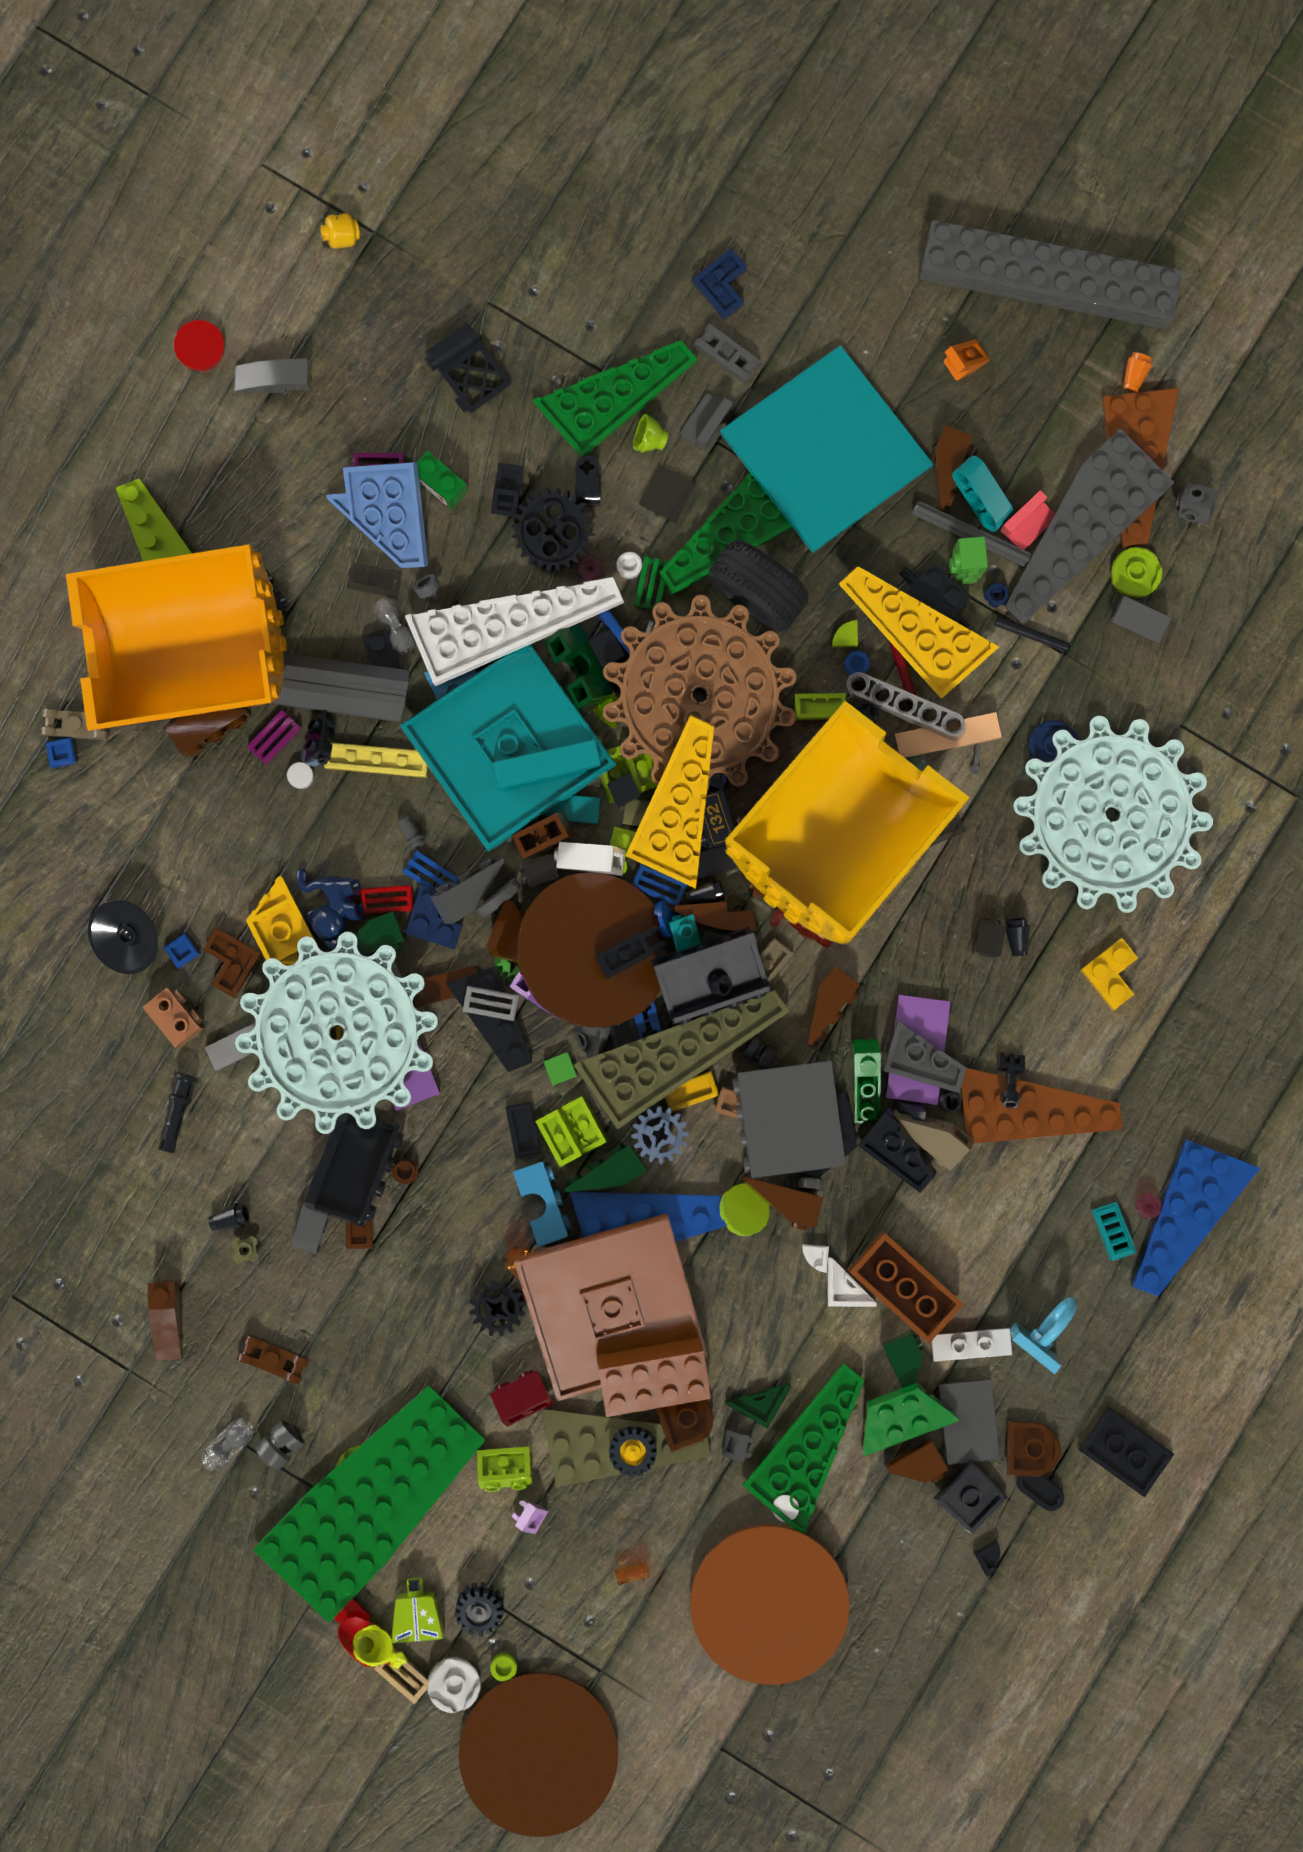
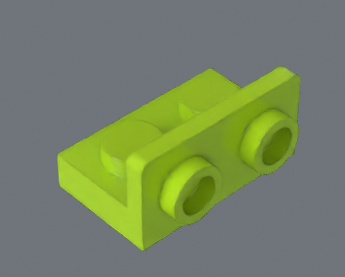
M530 1447L477 1450V1472L480 1489H484L487 1492H496L504 1487L522 1490L527 1488V1486L533 1485Z

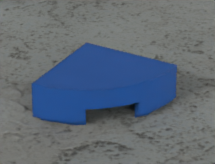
M663 901L655 904L654 915L658 916L660 923L659 931L666 938L672 935L669 922H672V917L676 915Z

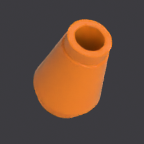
M1132 353V356L1127 361L1123 389L1138 393L1152 367V364H1150L1152 361L1151 357L1142 353Z

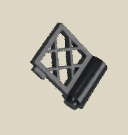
M467 322L425 351L427 357L424 358V361L432 371L437 370L457 395L458 398L455 399V402L463 413L469 411L470 414H473L512 384ZM479 351L486 358L485 368L470 366L471 357ZM466 360H468L467 366L461 365ZM488 364H490L494 370L488 369ZM456 368L466 370L465 383L454 382L449 373ZM469 370L484 373L483 386L468 384ZM487 373L498 375L503 384L497 388L485 387ZM458 387H463L464 392L462 393ZM467 388L482 390L481 400L473 406L466 399ZM485 391L490 392L488 395L484 397Z

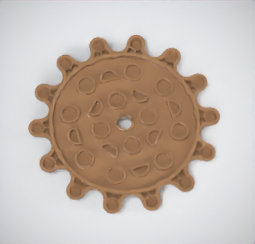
M697 595L693 598L691 610L686 616H677L668 604L663 602L657 603L652 611L655 619L654 629L648 633H643L632 626L623 629L621 640L629 648L630 657L624 663L610 662L603 669L604 677L608 681L616 683L621 690L619 699L604 707L603 716L609 722L620 721L629 727V736L621 744L620 753L626 759H633L642 753L650 755L654 761L651 779L655 784H659L692 714L715 725L709 780L713 774L722 773L727 776L733 786H743L748 779L745 770L747 759L756 756L765 762L775 761L779 751L770 740V731L775 726L789 727L796 720L795 712L791 708L783 706L779 701L780 691L795 683L796 673L791 668H777L773 666L770 660L772 651L779 645V636L773 631H767L760 636L750 635L746 629L749 611L742 605L734 606L726 617L718 618L712 613L710 600L705 595ZM701 688L705 691L706 699L704 702H697L693 698L692 693L694 689Z

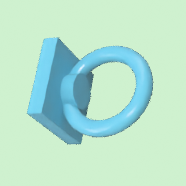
M1073 1297L1064 1299L1052 1310L1039 1329L1035 1328L1032 1333L1017 1322L1010 1328L1012 1340L1054 1374L1059 1370L1061 1364L1057 1354L1050 1348L1053 1346V1341L1065 1329L1075 1314L1078 1305L1077 1300Z

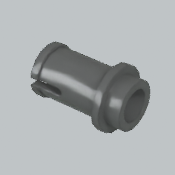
M406 816L397 822V826H399L408 841L407 847L416 850L426 843L424 840L425 835L419 832L411 816Z

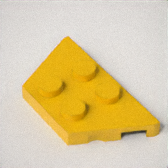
M283 876L277 877L274 885L263 896L257 908L246 919V922L266 960L274 958L283 965L291 966L299 959L297 948L299 940L307 936L312 937L314 940L315 938Z

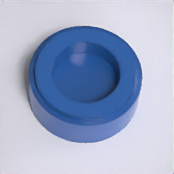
M862 651L849 653L844 661V669L849 676L856 672L866 674L870 667L869 657Z

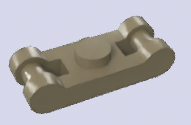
M43 709L42 718H45L44 727H41L42 736L108 740V731L106 729L87 731L85 712ZM55 719L62 720V728H55Z

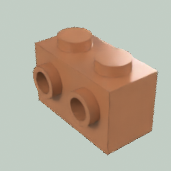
M167 987L144 1005L143 1009L175 1048H181L204 1029L200 1024L203 1020L194 1009L190 1011L184 1004L187 1000L178 989L174 991L172 988Z

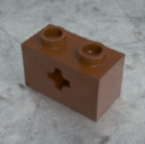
M563 811L553 814L512 835L522 858L525 859L576 834Z

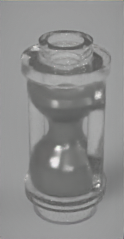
M385 597L377 601L373 612L382 623L390 626V641L393 650L397 651L399 655H403L415 649L417 644L411 630L402 626L398 621L399 608L396 599Z
M243 1416L238 1420L234 1419L201 1453L204 1466L210 1471L214 1469L221 1471L253 1438L252 1434L256 1431L255 1427ZM226 1436L225 1440L218 1444ZM233 1447H236V1448L229 1454L230 1449L233 1448Z

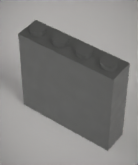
M831 1061L737 1073V1079H732L734 1095L739 1094L741 1105H736L738 1121L743 1120L744 1131H739L741 1147L747 1148L748 1157L743 1158L745 1173H750L751 1178L846 1166Z

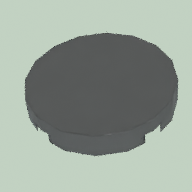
M512 878L494 890L477 906L476 913L480 917H485L498 909L501 903L509 900L520 889L517 879Z

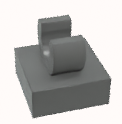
M726 1429L721 1455L734 1461L744 1462L745 1458L752 1457V1453L746 1450L748 1443H754L755 1440L737 1430Z

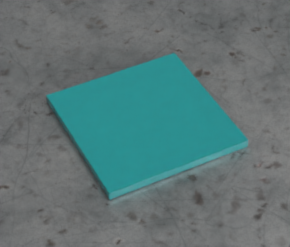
M841 345L720 431L721 436L812 553L934 465Z
M531 644L501 657L400 724L404 734L488 852L616 766L615 761ZM595 740L601 764L600 767L502 789L498 787L493 762Z

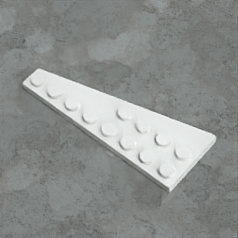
M614 578L594 580L569 587L561 586L556 587L557 589L541 592L540 590L533 591L525 595H511L489 599L464 606L456 605L442 610H428L425 613L408 614L405 618L432 682L437 686L546 638L560 629L571 627L623 604L624 601Z

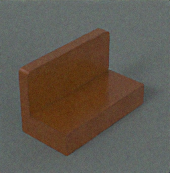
M506 900L503 902L486 946L491 956L518 963L517 934L525 913L518 911L515 903Z

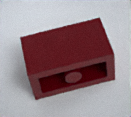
M533 1370L526 1371L518 1376V1380L512 1383L504 1382L495 1387L494 1392L490 1393L501 1422L505 1426L509 1427L555 1404L543 1376L537 1370L534 1372Z

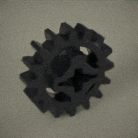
M492 1279L491 1286L489 1287L485 1282L482 1283L483 1291L475 1290L473 1293L478 1298L471 1299L469 1302L475 1306L474 1309L469 1311V1314H476L477 1317L472 1323L477 1324L480 1322L482 1324L480 1332L487 1328L489 1329V1336H493L494 1332L498 1331L500 1337L504 1336V1329L512 1333L514 1331L512 1325L520 1326L522 1323L518 1316H525L526 1314L525 1311L520 1310V1307L526 1305V1301H519V1297L523 1294L522 1291L515 1293L513 1291L515 1284L513 1283L510 1287H507L505 1279L502 1280L500 1285H497L496 1280ZM494 1290L503 1291V1293L500 1296L493 1297L490 1294H487L488 1292ZM511 1297L515 1304V1313L509 1309L508 1300ZM500 1301L503 1304L501 1308L504 1312L499 1311L495 1314L492 1311L494 1307L491 1303L497 1304ZM481 1303L486 1306L487 1315L485 1318L481 1314ZM497 1319H504L505 1321H508L507 1323L502 1325L492 1324L493 1321Z

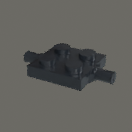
M932 563L924 573L918 576L914 575L907 567L899 573L910 584L906 594L966 628L970 626L959 614L971 596L937 565Z

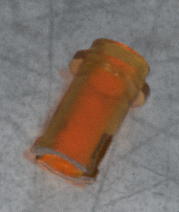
M640 1560L635 1565L615 1569L619 1586L637 1580L644 1582L645 1578L650 1577L647 1563H641Z

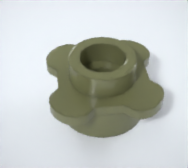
M250 1236L248 1239L237 1237L233 1239L232 1246L235 1250L234 1262L240 1264L246 1260L251 1262L258 1260V1240L256 1237ZM244 1247H246V1248L248 1249L247 1252H244V1251H243V1248H244Z

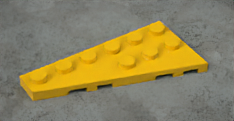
M859 566L838 583L941 699L999 648L996 644Z
M691 714L625 856L696 889L715 725Z

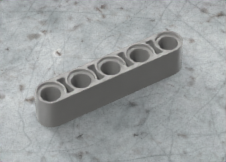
M861 672L853 673L847 680L849 694L855 700L871 702L881 711L950 740H958L965 734V720L959 713ZM857 681H863L866 683V687L858 692L852 689L853 684ZM886 691L890 696L886 701L881 702L876 699L877 693ZM904 701H910L913 703V708L910 711L904 712L899 709L900 704ZM927 711H934L937 714V718L932 722H927L923 719V715ZM951 721H957L960 723L961 728L956 732H951L946 726Z

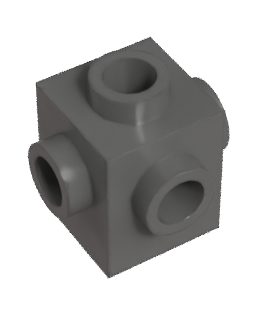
M1188 482L1185 491L1179 492L1176 506L1180 507L1179 517L1189 522L1209 525L1216 507L1218 489Z

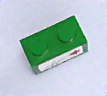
M429 451L417 462L419 483L449 509L453 510L469 492L467 484Z

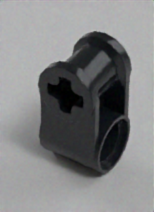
M582 456L577 460L575 466V495L579 496L577 504L584 502L587 504L586 506H601L598 463L591 456ZM586 464H589L592 469L588 475L584 473V470H580L584 469Z

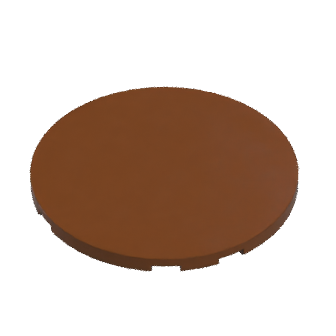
M759 1524L745 1527L729 1534L706 1554L700 1563L692 1584L690 1598L691 1619L701 1646L722 1669L739 1679L764 1685L785 1684L812 1674L823 1666L835 1653L844 1637L848 1624L849 1594L839 1564L818 1540L789 1526Z

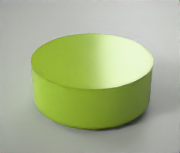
M506 1652L497 1654L493 1658L490 1667L493 1677L502 1682L512 1679L517 1671L515 1657Z

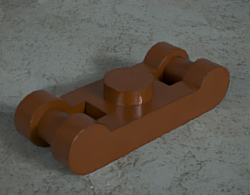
M246 1334L243 1341L245 1343L243 1351H239L236 1358L238 1361L284 1378L291 1383L300 1384L302 1379L300 1374L303 1367H307L309 1362L307 1357L256 1336ZM255 1347L262 1349L259 1358L252 1355ZM287 1360L294 1363L291 1371L284 1368Z

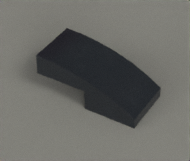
M498 462L491 514L512 517L517 514L524 466Z

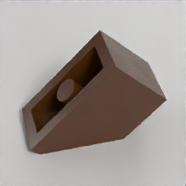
M930 1438L884 1464L891 1474L924 1483L939 1481L945 1476L944 1472L948 1470Z

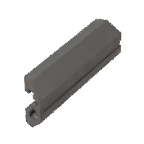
M283 653V687L280 698L273 704L316 711L327 710L330 713L400 722L408 688L409 670Z

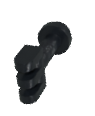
M999 1051L997 1055V1070L1006 1072V1090L1000 1094V1101L1006 1108H1016L1021 1102V1094L1016 1092V1073L1022 1074L1024 1072L1025 1055L1019 1054L1017 1063H1015V1054L1009 1053L1007 1062H1005V1052Z

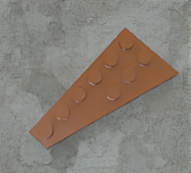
M1179 388L1103 396L1101 400L1107 440L1121 428L1163 470ZM1156 502L1119 535L1121 548L1143 546L1149 543Z
M966 1068L960 1089L964 1130L974 1140V1143L1123 1129L1120 1103L1016 1079V1092L1021 1094V1102L1016 1108H1006L1000 1101V1094L1006 1090V1077Z

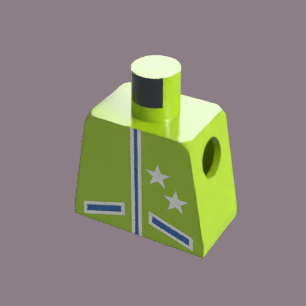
M421 1577L407 1579V1593L398 1594L395 1601L392 1643L443 1639L445 1629L436 1592H423V1579Z

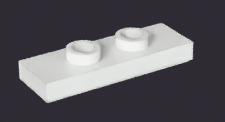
M1010 1328L940 1333L931 1341L934 1362L1012 1355Z

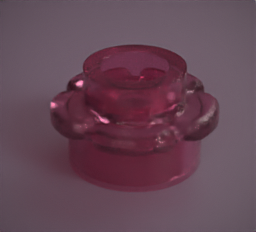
M588 556L579 564L578 572L583 576L584 580L593 581L602 576L603 564L598 558ZM593 567V571H589L588 568Z
M1145 1193L1141 1196L1142 1198L1136 1201L1138 1214L1144 1219H1149V1217L1156 1218L1160 1214L1161 1201L1158 1197H1154L1153 1194ZM1147 1204L1151 1205L1149 1209L1146 1208Z

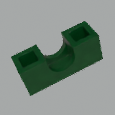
M581 625L560 629L544 641L555 664L567 663L576 674V680L568 685L567 689L577 710L597 705L613 694Z

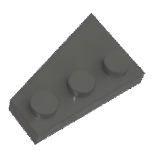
M897 1021L883 1071L960 1093L966 1067Z

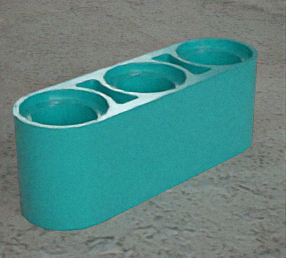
M976 456L969 457L953 472L954 482L986 529L995 532L1013 516L1014 510L1012 505L980 458Z

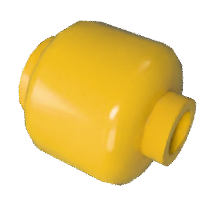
M348 213L328 215L325 219V225H321L323 241H327L332 249L352 247L360 237L357 219H353Z

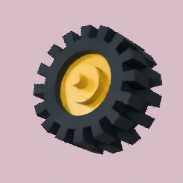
M628 1426V1428L620 1429L613 1436L609 1447V1458L615 1470H619L620 1474H627L629 1477H633V1475L641 1476L642 1473H647L650 1470L651 1466L655 1463L657 1447L655 1439L647 1430H643L639 1426Z

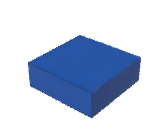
M69 737L46 742L51 768L77 764L73 738Z
M183 933L163 947L178 969L201 955L187 933Z

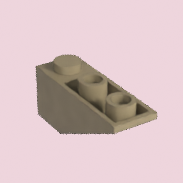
M897 1110L894 1112L896 1118L917 1146L931 1154L938 1165L946 1167L950 1171L970 1151L974 1140L954 1123L925 1116V1120L920 1121L912 1119V1114L902 1111L901 1114Z

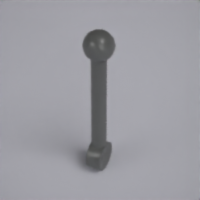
M977 743L975 746L974 763L970 768L971 773L974 775L979 774L981 771L979 766L981 743Z

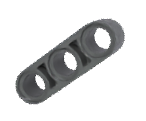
M303 1204L291 1247L317 1255L330 1216L307 1209L305 1204Z

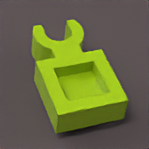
M614 827L609 846L625 850L626 855L636 832ZM627 856L624 857L623 875L627 871V863L625 861Z

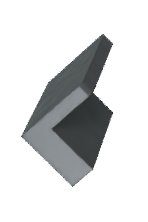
M706 394L680 432V436L705 452L732 412L733 402L726 398L721 402L712 395Z

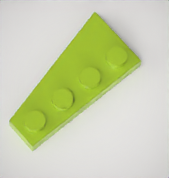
M140 479L115 487L143 561L192 554Z

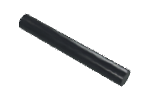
M997 616L994 623L996 627L1067 652L1070 644L1067 641Z

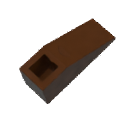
M947 425L944 426L933 453L937 504L940 511H943L945 505L950 507L956 492L951 491L955 483L952 476L953 472L963 463L964 459L967 460L971 457L975 447L971 445L974 436Z
M245 709L186 716L165 727V730L184 757H194L204 750L203 747L208 743L212 742L214 744L222 740L226 736L224 733L234 728L236 730L247 723L246 719L251 717V715Z
M837 966L833 967L817 987L806 1043L809 1047L813 1043L817 1046L827 1035L824 1029L828 1024L835 1025L844 1014L840 1010L847 1002L851 1005L860 994L857 991L860 985Z

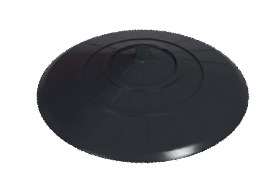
M112 900L101 904L92 913L88 924V938L93 952L105 966L119 973L135 974L145 970L152 964L158 951V936L153 922L142 909L127 901Z

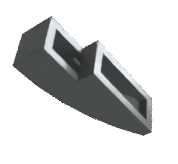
M280 359L235 366V392L286 393V390H310L311 365L308 359Z

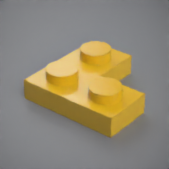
M1120 938L1080 970L1112 1011L1134 995L1119 976V973L1137 960L1138 957L1124 939Z

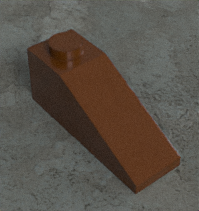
M743 1176L742 1181L780 1216L792 1222L791 1227L805 1231L807 1226L816 1228L823 1197Z
M180 1280L152 1281L148 1283V1311L155 1360L183 1359Z

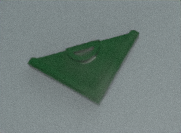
M789 1383L728 1399L725 1404L768 1429L792 1386Z

